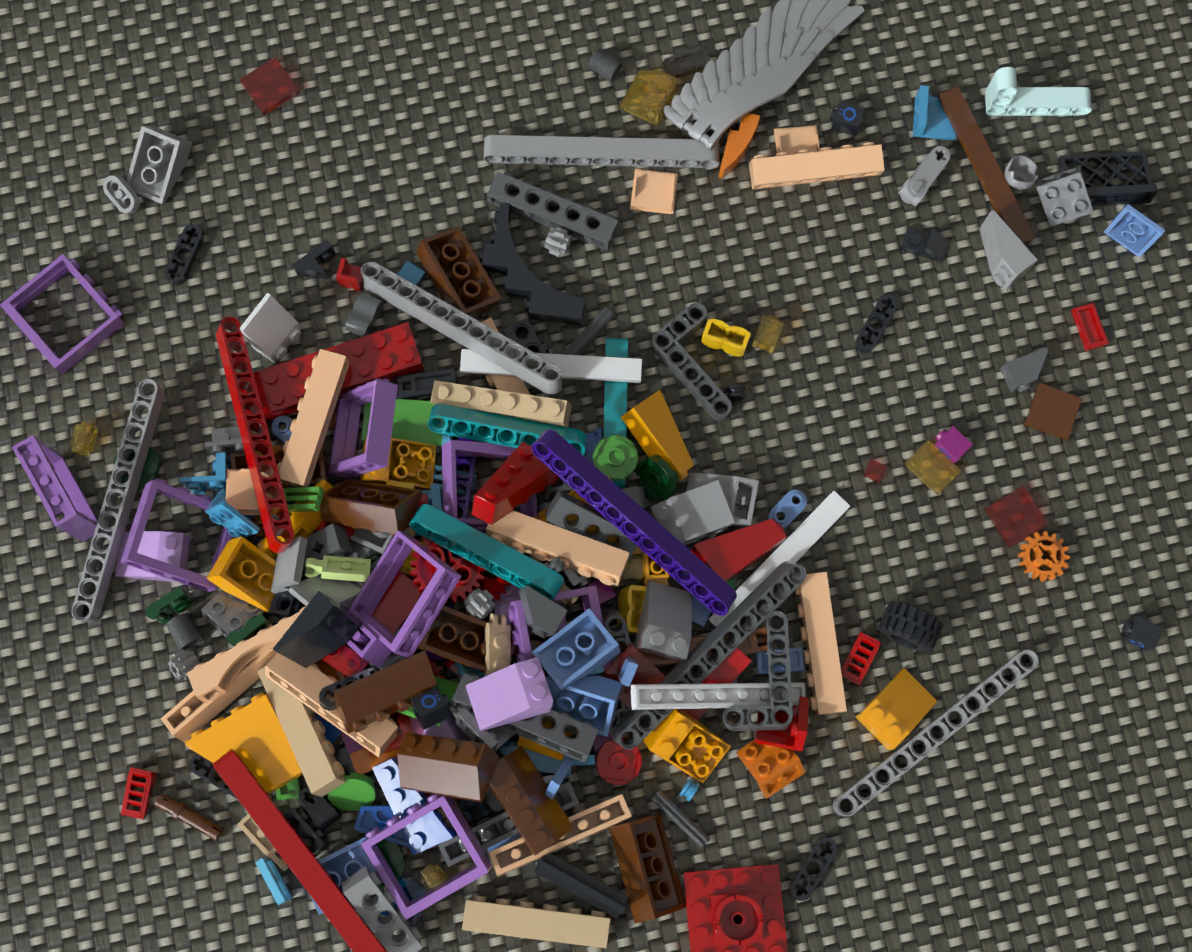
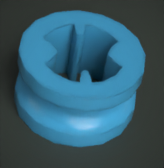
M690 777L679 795L686 796V800L689 802L699 788L700 783H694Z

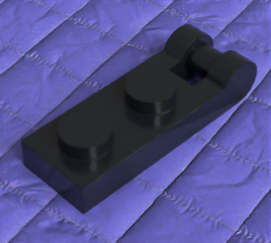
M455 369L394 377L393 384L398 385L396 399L408 400L431 396L434 380L457 384ZM411 383L412 389L405 390V385Z

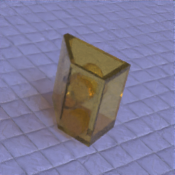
M660 70L639 71L620 104V108L658 126L664 115V107L670 104L677 91L678 79Z

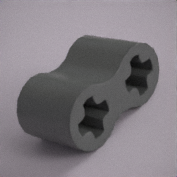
M361 292L357 297L352 312L346 320L345 330L361 337L369 335L376 318L381 312L383 301Z

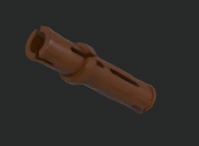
M164 793L160 794V797L157 798L154 804L155 807L170 814L173 820L184 822L215 842L224 830L223 827L186 807V803H179Z

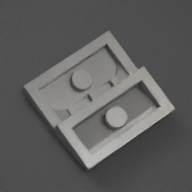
M301 536L294 538L285 552L278 553L271 588L272 593L289 591L292 585L300 584L307 539Z

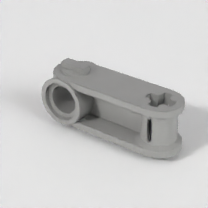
M943 146L935 147L903 184L898 194L905 203L912 204L915 207L925 196L931 184L950 159V153L947 148Z

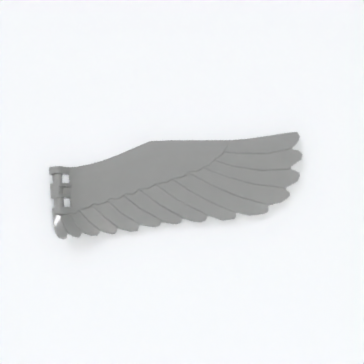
M850 0L778 1L772 13L770 10H766L760 16L756 27H748L742 41L739 38L735 40L729 51L724 50L721 52L716 62L710 60L706 64L703 74L695 73L691 84L686 83L682 88L681 95L674 96L672 106L666 105L664 107L666 118L681 130L685 129L688 131V135L696 141L705 143L706 148L713 150L722 134L734 122L755 108L785 94L823 49L864 13L863 6L849 7ZM692 117L697 119L694 125L690 123ZM710 127L715 131L711 137L707 135Z

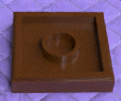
M1038 383L1024 425L1060 439L1068 440L1082 398Z

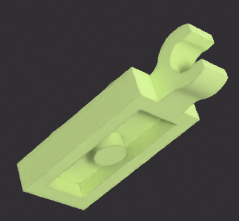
M324 555L323 560L306 558L305 576L315 577L321 574L322 579L366 582L370 576L371 559Z

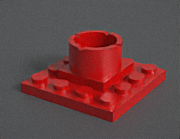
M778 864L683 872L690 952H788ZM739 914L741 916V921L739 923H734V916Z

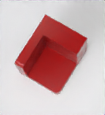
M341 258L336 274L339 285L361 291L363 286L361 267L351 265L346 258Z

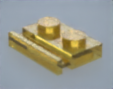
M929 440L905 462V465L936 495L961 472Z

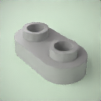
M108 176L103 183L104 193L120 212L135 213L140 205L137 194L122 177Z

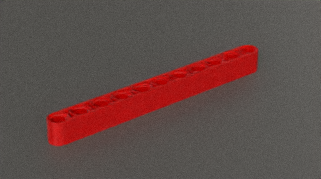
M228 316L222 319L216 332V340L267 543L273 552L283 553L294 539V530L244 335L239 329L241 324L236 318ZM245 410H249V411H251L253 414H249V413H247ZM250 430L255 431L258 435L253 434ZM255 451L261 452L263 456L258 455ZM261 472L266 473L269 477L263 476ZM266 493L272 494L274 498H269ZM271 515L278 516L280 520L274 519ZM277 536L283 537L285 542L279 541Z
M230 749L216 760L212 765L350 949L353 952H388L233 749Z

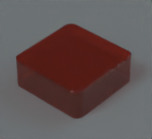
M871 459L863 476L879 483L887 466Z

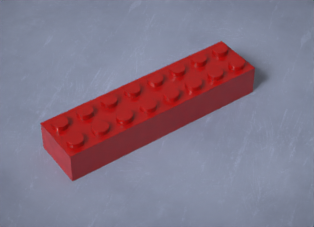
M408 322L324 349L347 356L350 362L339 395L348 392V390L356 389L357 386H363L367 382H372L376 378L382 380L389 379L391 382L396 376L424 371ZM319 351L253 372L266 422L275 420L279 416H287L299 412L297 410L298 403L301 397L304 398L306 392L305 382L308 376L311 377L313 371L312 361L314 356L319 354ZM245 410L247 413L253 414L251 411Z

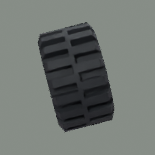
M891 601L888 603L878 629L884 636L904 647L918 652L931 653L944 626L937 617L919 607L901 601Z

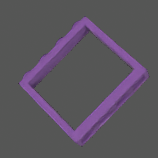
M64 254L0 304L42 355L62 375L125 324L120 318L123 314L114 304L110 307L106 303L109 298L101 289L96 291L92 287L95 282L86 273L82 275L78 271L81 269L80 265L73 258L69 261ZM70 271L110 318L62 358H59L19 310L66 272Z
M376 378L372 382H367L363 386H357L356 389L348 390V392L339 395L329 475L349 479L387 467L398 385L390 383L389 379L382 380ZM372 402L365 453L355 456L361 406Z
M34 435L14 445L12 448L55 527L83 542L94 536L98 519L62 454ZM64 513L65 518L59 521L57 516Z
M450 440L443 444V512L480 532H486L488 523L481 519L457 518L456 455L507 459L516 448L492 443ZM536 493L529 497L525 504H521V514L530 517L537 514Z
M155 479L146 483L120 563L206 592L216 590L217 586L209 581L206 576L137 553L156 493L203 510L208 508L212 499L204 495L196 496L190 494V490L183 487L174 488L168 486V482L161 479ZM224 526L211 569L227 542L232 538L228 533V529Z
M397 531L349 610L392 652L409 658L416 651L460 580L461 575L414 537ZM413 548L435 566L437 571L395 636L372 613Z
M596 586L557 593L553 601L582 596L584 610L586 611L590 608L604 626ZM521 600L509 602L510 614L508 617L510 621H513L514 625L512 638L519 651L517 663L533 659ZM611 660L602 666L603 673L593 675L614 679Z
M436 794L430 795L427 798L428 802L420 806L419 803H416L406 810L408 814L401 818L399 815L392 817L386 821L387 826L379 829L378 826L365 834L366 839L361 843L405 919L412 917L487 874L492 867V863L452 797ZM441 806L475 864L414 900L409 901L376 843Z

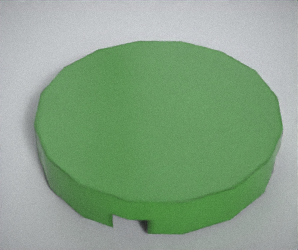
M611 435L600 440L595 446L593 463L607 477L609 476L612 481L623 480L629 477L636 469L638 453L635 445L628 438L620 435Z
M351 773V775L347 776L343 774L346 782L328 793V799L331 804L346 811L360 810L362 805H371L375 799L373 780L360 773Z

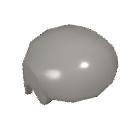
M1022 155L1014 156L1005 168V178L1008 184L1019 190L1031 188L1038 178V175H1035L1036 163Z

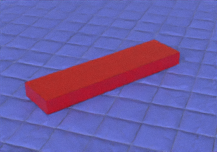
M737 647L700 684L732 683L752 660ZM708 708L683 710L698 720Z

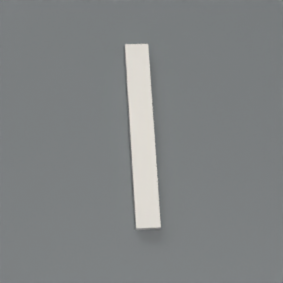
M470 349L461 350L460 373L515 376ZM536 353L560 367L562 379L641 383L642 359Z
M833 491L736 590L737 598L728 613L724 616L713 614L708 621L716 628L781 563L785 561L796 563L844 514L850 505Z
M769 683L631 685L632 710L703 709L770 705ZM791 683L792 707L793 705H798L800 696L806 697L805 683ZM778 688L774 691V696L778 699H784L787 696V692L782 688Z

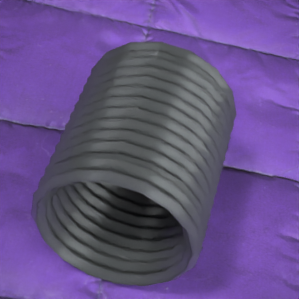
M598 48L593 53L588 63L590 70H593L610 82L616 79L623 66V61L601 48Z
M189 613L179 614L166 623L167 629L178 645V648H180L179 650L189 649L202 640V636L197 631V627H195L196 625H194L190 615H188Z

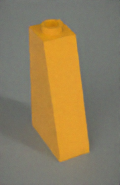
M659 390L621 416V419L648 457L659 455L672 470L678 473L679 481L689 475L687 470L694 466L663 394Z

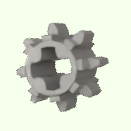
M559 227L557 230L551 229L546 238L545 248L549 249V253L555 256L565 255L569 249L572 236L568 235L565 229Z
M479 588L474 590L464 601L467 609L466 612L472 617H478L480 620L486 618L495 608L493 596L486 589L484 591H481Z
M183 649L174 653L168 662L175 678L181 679L184 677L185 680L189 679L187 672L193 670L199 664V660L193 651L187 650L185 652Z

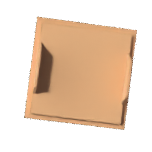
M817 125L774 129L777 153L788 152L789 155L797 154L800 150L819 152Z
M635 169L630 210L673 214L678 173Z
M227 469L226 502L242 515H260L249 469ZM261 472L263 476L269 477L266 473ZM266 493L269 498H273L272 494Z

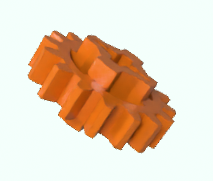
M1047 531L1042 532L1041 535L1035 532L1032 534V538L1028 536L1024 539L1027 544L1023 543L1019 546L1023 550V552L1017 554V557L1023 558L1019 566L1025 565L1024 573L1031 572V579L1033 580L1040 576L1041 582L1045 581L1047 577L1050 581L1056 579L1055 575L1061 576L1063 574L1061 569H1066L1069 566L1064 562L1070 559V556L1064 553L1069 548L1061 546L1064 541L1063 539L1055 540V533L1048 537ZM1041 542H1046L1050 545H1043ZM1043 553L1046 554L1045 560L1041 558ZM1038 567H1044L1049 571H1042Z

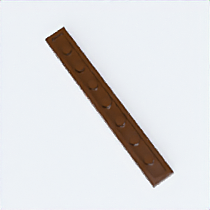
M959 87L940 93L937 98L996 213L1023 244L1033 241L1036 237Z

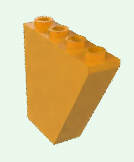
M260 693L251 698L252 703L245 707L240 705L231 710L232 715L227 718L220 717L210 723L212 727L207 730L202 728L192 733V738L186 741L185 744L188 748L213 763L230 749H233L268 794L298 778L303 773L268 695Z

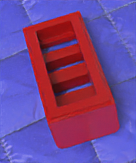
M860 632L841 668L842 677L859 686L881 642ZM861 641L864 642L865 644L871 646L872 649L869 650V649H867V648L861 646V645H860ZM858 650L868 655L867 659L857 655L856 651ZM855 659L864 665L860 667L852 663L851 660ZM850 667L860 673L856 676L848 672L847 668Z
M130 767L121 815L145 820L157 772ZM137 776L146 778V782L136 781ZM134 787H143L144 792L135 791ZM132 795L143 797L142 802L131 800ZM130 804L140 806V811L129 809Z

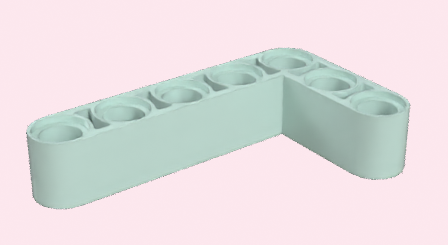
M1012 67L998 69L985 91L986 114L990 116L1086 115L1092 111L1089 88L1017 87L1016 69Z

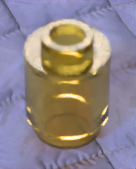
M81 421V424L75 425L70 443L72 453L89 456L90 451H93L99 431L95 428V424Z
M430 863L420 872L422 877L419 881L429 891L450 878L438 864L433 867Z

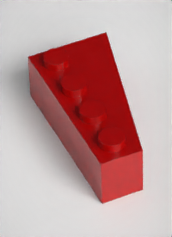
M522 442L475 494L471 515L493 525L511 513L517 505L525 504L529 497L535 493L540 494L543 492L547 485H553L558 482L559 476L534 455L532 446Z

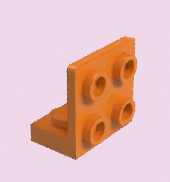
M753 740L737 751L738 757L755 778L766 799L805 773L801 760L791 749L758 744Z

